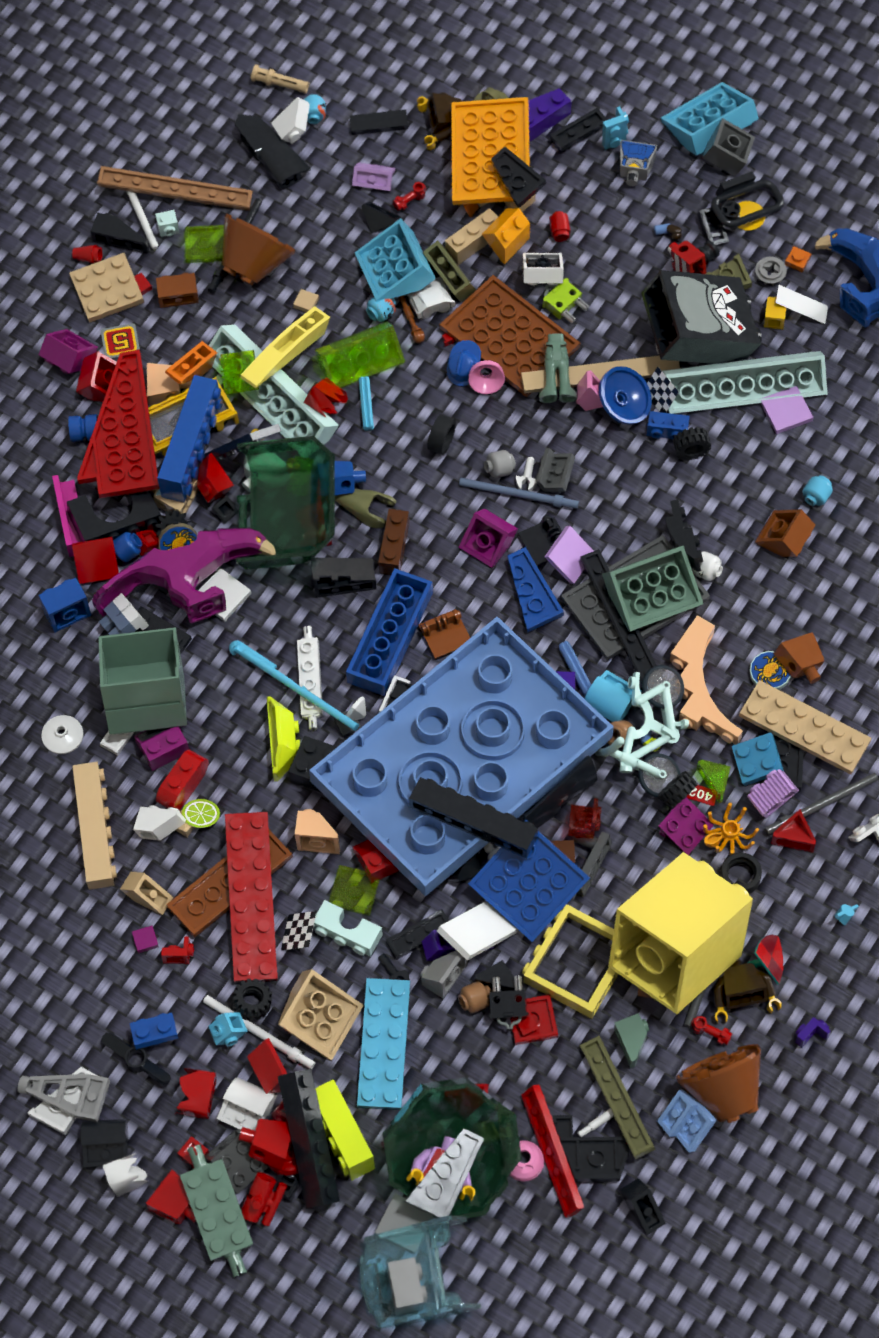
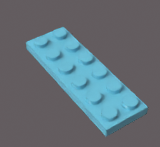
M367 978L357 1108L402 1110L410 980Z

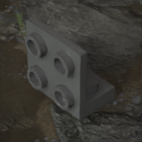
M238 1128L205 1155L208 1163H213L220 1159L223 1160L233 1190L237 1194L255 1179L258 1172L263 1173L269 1167L267 1164L248 1155L251 1143L238 1140L241 1131Z

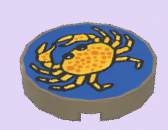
M185 523L168 525L159 536V549L170 550L190 545L197 539V532Z

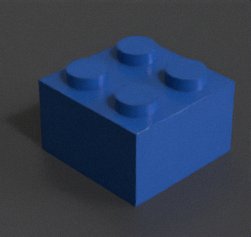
M77 578L65 580L61 585L46 589L39 595L44 614L54 633L91 616L87 597Z

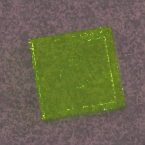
M224 225L185 227L186 263L222 262Z
M339 865L329 902L344 910L370 916L380 879L375 880L371 884L364 870Z

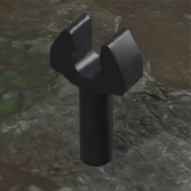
M385 953L378 957L381 964L390 974V979L397 980L402 978L403 980H409L408 972L406 970L398 971Z

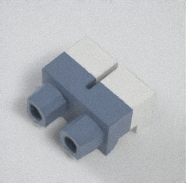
M122 593L103 609L107 615L99 621L107 632L111 630L108 633L109 635L132 633L139 628L144 630L149 626Z

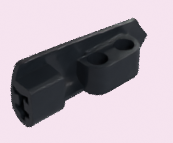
M238 115L235 126L239 130L242 142L255 160L263 163L281 189H286L302 179L301 173L311 171V168L259 116Z
M586 756L560 783L524 812L522 822L527 820L534 824L536 828L540 827L558 814L561 806L594 784L598 779L591 757Z

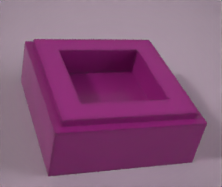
M153 925L132 931L138 953L159 947Z

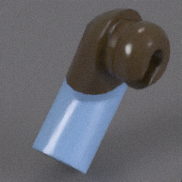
M668 223L654 226L655 235L671 233L673 240L682 238V229L676 225Z

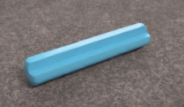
M361 376L359 378L363 429L368 431L374 429L370 380L368 376Z

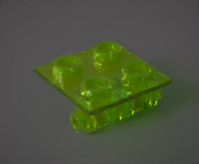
M254 350L220 354L221 358H219L221 368H223L220 372L224 373L221 379L224 378L223 390H225V394L259 390V386L254 388L240 378L241 374L255 360Z

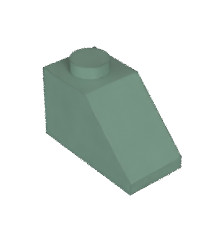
M639 1013L614 1022L615 1034L630 1068L635 1067L647 1040V1032L649 1031L646 1020L641 1019Z

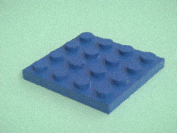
M538 831V838L527 859L500 848L468 884L533 942L585 885L590 877Z

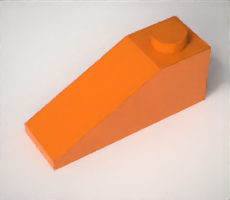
M201 341L170 366L165 373L180 385L192 381L194 375L203 376L212 368L217 352Z

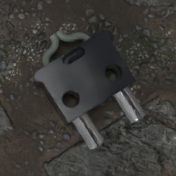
M517 975L514 976L515 990L500 991V978L493 977V992H489L491 1011L489 1017L492 1020L497 1019V1022L500 1025H505L507 1029H513V1026L519 1024L522 1018L529 1016L527 1012L526 991L522 990V976L518 975V980ZM518 996H522L521 1002H516ZM499 997L500 1002L495 1004V998ZM518 1018V1020L512 1022L510 1026L508 1023L502 1022L500 1020Z

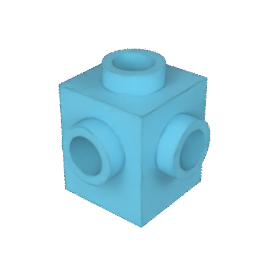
M240 1012L220 1014L208 1026L215 1044L226 1045L227 1047L238 1043V1039L248 1032Z

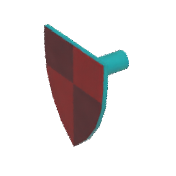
M771 934L764 936L759 941L754 953L757 959L747 963L754 964L756 968L764 966L778 985L783 973V953L779 936Z

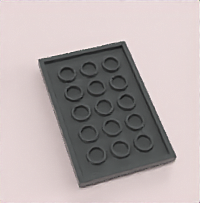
M662 535L608 568L612 571L670 550L673 547L665 536ZM694 575L704 603L710 599V595ZM590 579L561 595V600L607 661L624 651ZM694 608L638 629L644 639Z

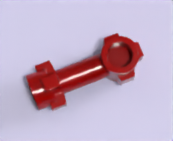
M416 182L413 185V191L403 197H395V200L392 201L397 211L407 208L406 204L413 199H424L426 186L422 182Z
M703 1016L694 1018L691 1023L694 1033L699 1035L705 1032L718 1038L717 1043L720 1045H728L733 1034L725 1027L721 1031L707 1024V1020Z

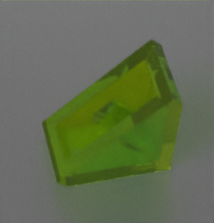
M700 760L697 763L698 773L719 803L723 802L731 766Z

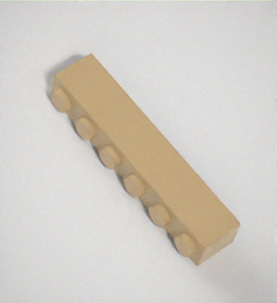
M98 762L72 765L88 889L114 886L113 878H117L116 866L112 865L111 859L115 858L113 846H109V839H112L111 826H107L106 821L110 819L109 808L104 805V800H108L106 787L102 788V781H105L104 769L99 768Z

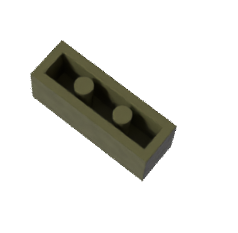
M438 240L423 252L460 302H463L476 291L461 268Z

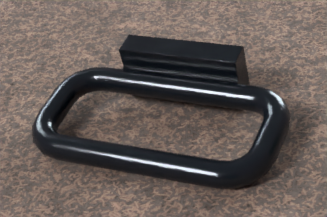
M751 171L720 183L715 193L717 197L711 202V209L723 226L735 228L781 210L784 205V198L771 181L758 180L754 182L756 176ZM762 187L769 189L776 199V204L735 220L727 219L719 208V204Z

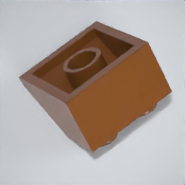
M802 509L774 510L755 543L782 557H797L802 551L806 540L811 536L815 524Z

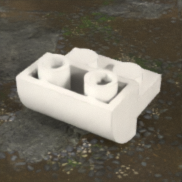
M237 1077L229 1085L223 1097L225 1100L217 1119L238 1129L245 1127L254 1130L258 1119H266V1116H269L277 1095L274 1093L266 1094L263 1088Z

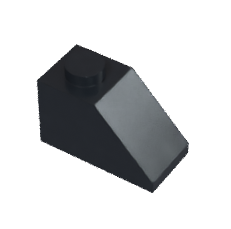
M639 1178L620 1189L627 1207L646 1235L666 1224L650 1188Z

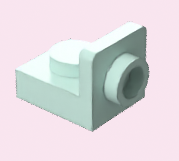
M174 210L156 213L161 237L180 233Z

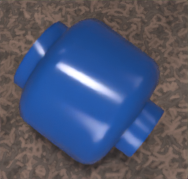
M124 532L113 540L117 560L129 562L141 553L142 542L135 533Z

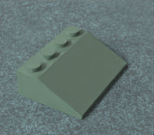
M684 546L672 548L602 574L608 594L628 631H633L704 604Z

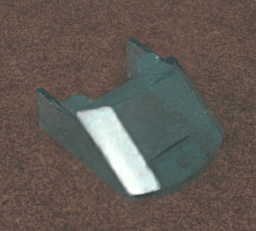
M444 1216L365 1237L364 1255H361L360 1258L361 1287L368 1311L373 1313L379 1323L377 1324L379 1328L448 1318L452 1315L481 1308V1303H462L460 1296L455 1292L445 1293L438 1248L447 1245L449 1242V1226L467 1222L466 1217ZM415 1257L416 1263L421 1264L423 1276L420 1286L425 1285L427 1303H424L423 1310L396 1315L387 1271L388 1262Z

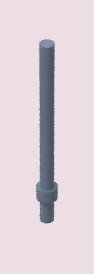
M460 478L459 486L550 503L555 507L562 508V506L578 509L579 501L566 499L562 495L556 494L551 496Z

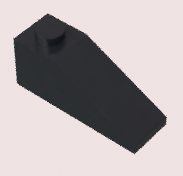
M97 212L90 231L93 242L146 254L149 253L148 242L144 237L118 217L109 213Z

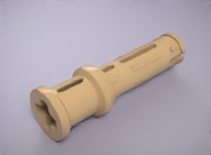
M256 64L253 67L251 81L264 82L268 86L275 84L305 94L308 91L309 82L277 74L273 69L259 68V65Z

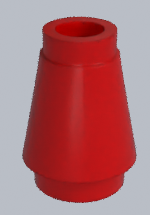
M97 245L73 248L72 257L73 259L94 264L102 261L103 251Z

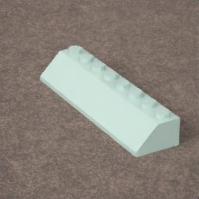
M221 325L209 344L217 352L212 367L272 426L279 424L280 433L305 458H308L330 440L339 425L326 412L322 411L325 415L323 416L305 404L304 401L307 394L281 369L257 388L241 379V374L261 354L262 350L236 325Z
M821 351L663 370L666 377L679 391L668 409L670 414L762 403L761 400L828 394L825 355ZM797 386L800 394L764 398Z

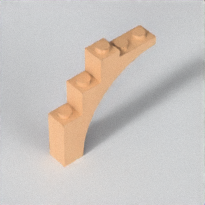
M697 615L670 656L672 665L679 670H684L681 673L684 682V695L682 698L688 699V701L680 711L679 721L683 719L689 720L688 729L692 728L696 731L703 725L708 732H715L725 742L736 745L742 739L743 730L731 723L718 710L709 695L704 680L703 658L706 648L714 635L715 625ZM678 680L675 682L674 690L677 693V695H679L680 692Z

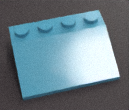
M721 82L661 117V121L688 151L699 155L704 153L709 139L722 118L741 129L750 126L759 118L752 98Z
M401 218L355 252L376 301L392 299L419 291L436 279L414 232Z

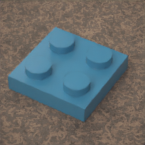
M771 732L732 746L744 786L766 779V776L773 770L777 771L780 769L784 771L776 742Z

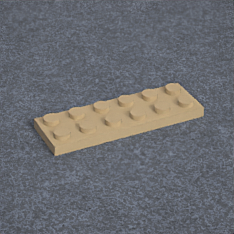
M760 680L739 713V717L771 732L775 736L852 775L872 739Z

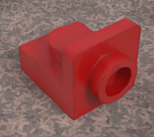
M184 936L183 948L176 945H170L168 948L162 947L161 957L163 963L189 964L190 957L194 956V944L190 943L189 937Z

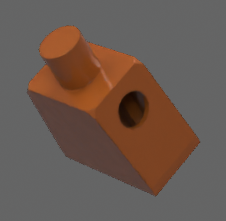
M813 632L781 642L773 653L793 678L796 679L806 675L810 684L821 679L817 670L824 663V657Z

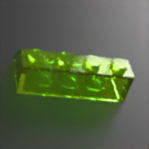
M389 322L381 323L315 349L325 377L340 388L359 381L361 376L369 377L405 362L394 326Z

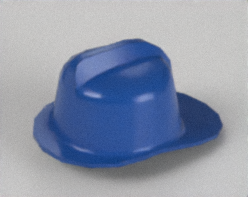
M470 340L460 341L450 352L447 375L449 380L455 385H469L470 369L481 360V350L475 342Z

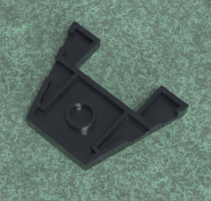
M553 1115V1123L575 1182H619L630 1151V1147L620 1127V1137H573V1115Z

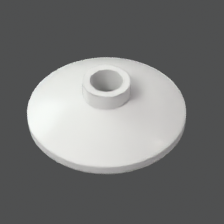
M56 716L50 719L42 729L43 744L53 753H70L81 744L83 728L79 721L71 716ZM59 730H65L63 734L58 733Z

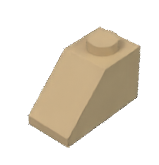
M130 872L120 888L133 901L160 915L164 914L167 904L174 898L148 875L141 872Z

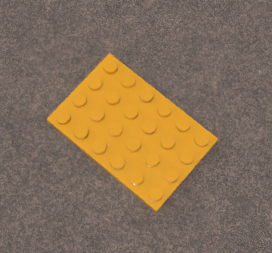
M528 97L452 102L453 205L514 201L494 168L491 158L502 148L506 147L530 167Z

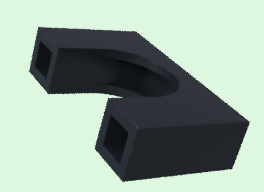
M150 490L125 494L132 511L125 519L118 522H106L98 518L93 512L86 495L67 501V513L80 541L84 542L113 537L114 540L124 532L136 534L147 529H155L156 524L161 523L158 518L161 514Z

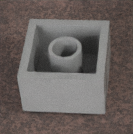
M415 1257L388 1262L387 1271L396 1315L423 1310L424 1303H427V1293L425 1285L420 1286L423 1276L421 1264L416 1263Z

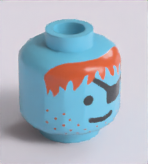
M316 94L309 95L303 99L310 104L307 122L317 124L323 121L326 117L325 100Z
M373 297L367 303L366 312L373 321L384 322L396 311L395 299L376 301L375 297Z

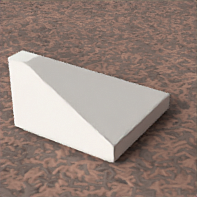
M363 696L351 706L346 714L347 717L352 720L365 718L366 706Z

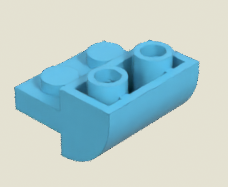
M606 670L600 677L598 676L594 680L584 699L612 722L623 720L632 706V689L628 688L627 681Z

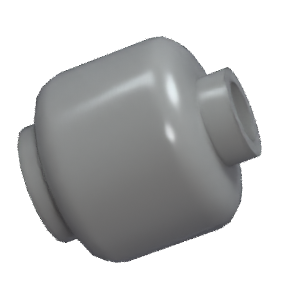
M506 450L489 453L486 461H484L485 471L493 478L510 475L515 468L514 456Z

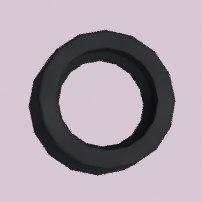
M443 414L436 418L429 434L428 450L441 455L446 453L456 429V420Z
M744 852L728 856L723 862L720 877L731 884H735L728 875L731 866L741 863L748 865L752 868L754 877L750 883L741 886L749 894L753 893L758 888L762 876V869L758 860L751 854Z

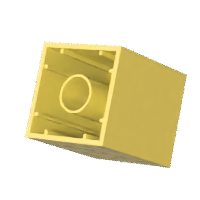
M683 852L617 909L608 967L675 1014H678L742 956L753 898L750 897L749 893L741 885L731 884L717 875L708 863L696 861Z

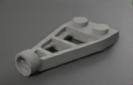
M91 1074L21 1076L18 1083V1092L31 1095L75 1118L98 1122L110 1080L106 1077ZM46 1084H60L56 1097L43 1093ZM69 1086L83 1087L78 1104H72L64 1099L66 1089Z

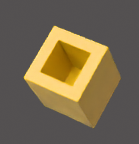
M767 297L764 328L784 329L786 307L776 303L777 297Z

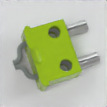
M568 278L564 279L563 283L557 285L547 284L545 286L546 291L544 292L542 307L548 309L559 320L564 317L570 323H573L576 318L569 311L576 304L584 311L588 310L589 305L581 299L582 293L569 282Z

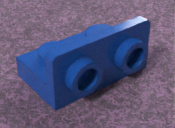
M650 411L647 436L673 440L678 432H683L684 429L688 430L690 416Z

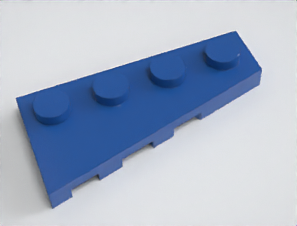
M526 547L507 555L527 633L564 616L562 607Z

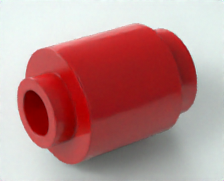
M562 211L554 212L549 217L551 235L557 242L566 241L571 233L568 215Z

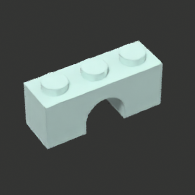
M324 900L315 917L313 927L315 932L322 937L329 936L333 938L334 942L341 946L347 945L353 948V951L359 955L364 956L366 954L371 957L383 935L382 927L362 918L356 928L346 929L341 926V922L345 917L344 909Z

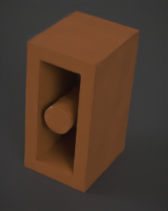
M182 273L181 275L173 276L165 275L156 278L160 308L199 303L195 273Z

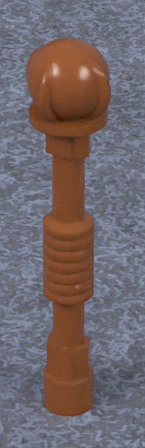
M405 295L397 297L403 306L402 310L406 319L411 324L413 342L422 343L425 339L424 332L415 324L414 315L410 306L406 303Z

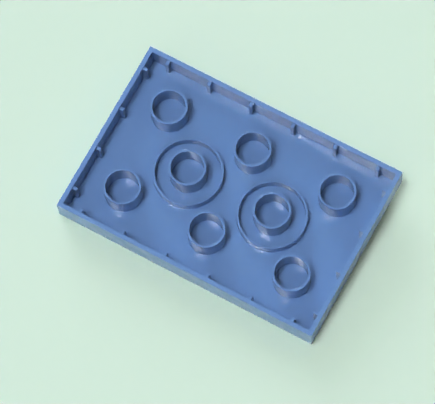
M496 617L309 770L310 781L424 896H427L489 842L410 808L409 797L420 777L432 779L442 787L453 788L458 794L471 796L477 802L483 805L489 804L495 807L497 811L510 813L517 819L560 783L586 756L591 757L613 738L614 726L501 619Z

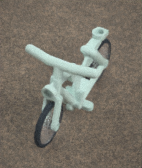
M667 665L654 666L647 671L642 683L643 694H641L639 689L640 672H635L633 676L629 677L628 688L632 689L631 704L642 709L645 718L644 723L639 730H636L633 726L628 728L625 743L623 737H618L610 746L600 748L595 752L596 756L607 757L610 755L618 759L620 762L619 772L632 773V768L639 771L638 777L642 788L648 794L658 798L662 789L680 774V769L677 763L665 754H652L643 761L639 758L665 743H676L680 738L679 732L688 728L689 720L687 719L675 722L673 707L681 701L684 695V682L681 675L674 668ZM649 702L655 707L661 708L663 724L654 720ZM650 730L661 735V737L631 753L633 741L645 736ZM624 744L623 751H619L618 749Z

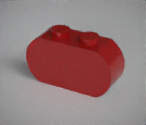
M190 749L186 750L160 785L156 795V802L167 809L172 807L180 811L205 776L209 765L208 759Z

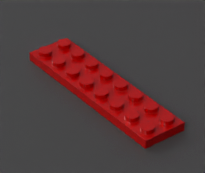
M268 812L225 814L234 983H240L243 980L246 982L250 978L251 981L258 979V982L277 981Z

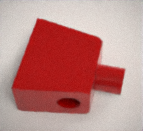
M258 1119L254 1130L245 1127L241 1128L238 1140L251 1143L248 1153L250 1157L281 1170L286 1159L291 1137L287 1122Z
M171 1170L146 1202V1206L151 1212L180 1225L186 1217L196 1223L181 1177Z

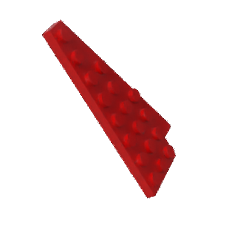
M140 349L119 354L77 477L78 484L97 481L99 498L160 489L157 479L158 471Z

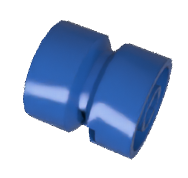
M86 415L84 419L81 416H69L70 441L80 442L83 441L84 437L90 441L98 415Z

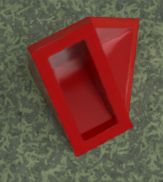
M801 809L774 831L771 844L814 853L816 840Z

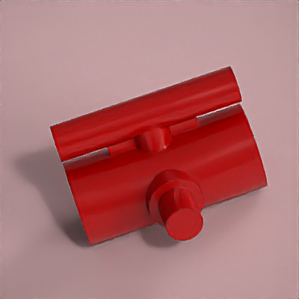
M258 1172L249 1190L250 1194L247 1195L241 1208L244 1219L256 1223L259 1222L262 1213L265 1212L262 1224L270 1226L287 1185L279 1182L276 1191L273 1192L276 1180L268 1174Z

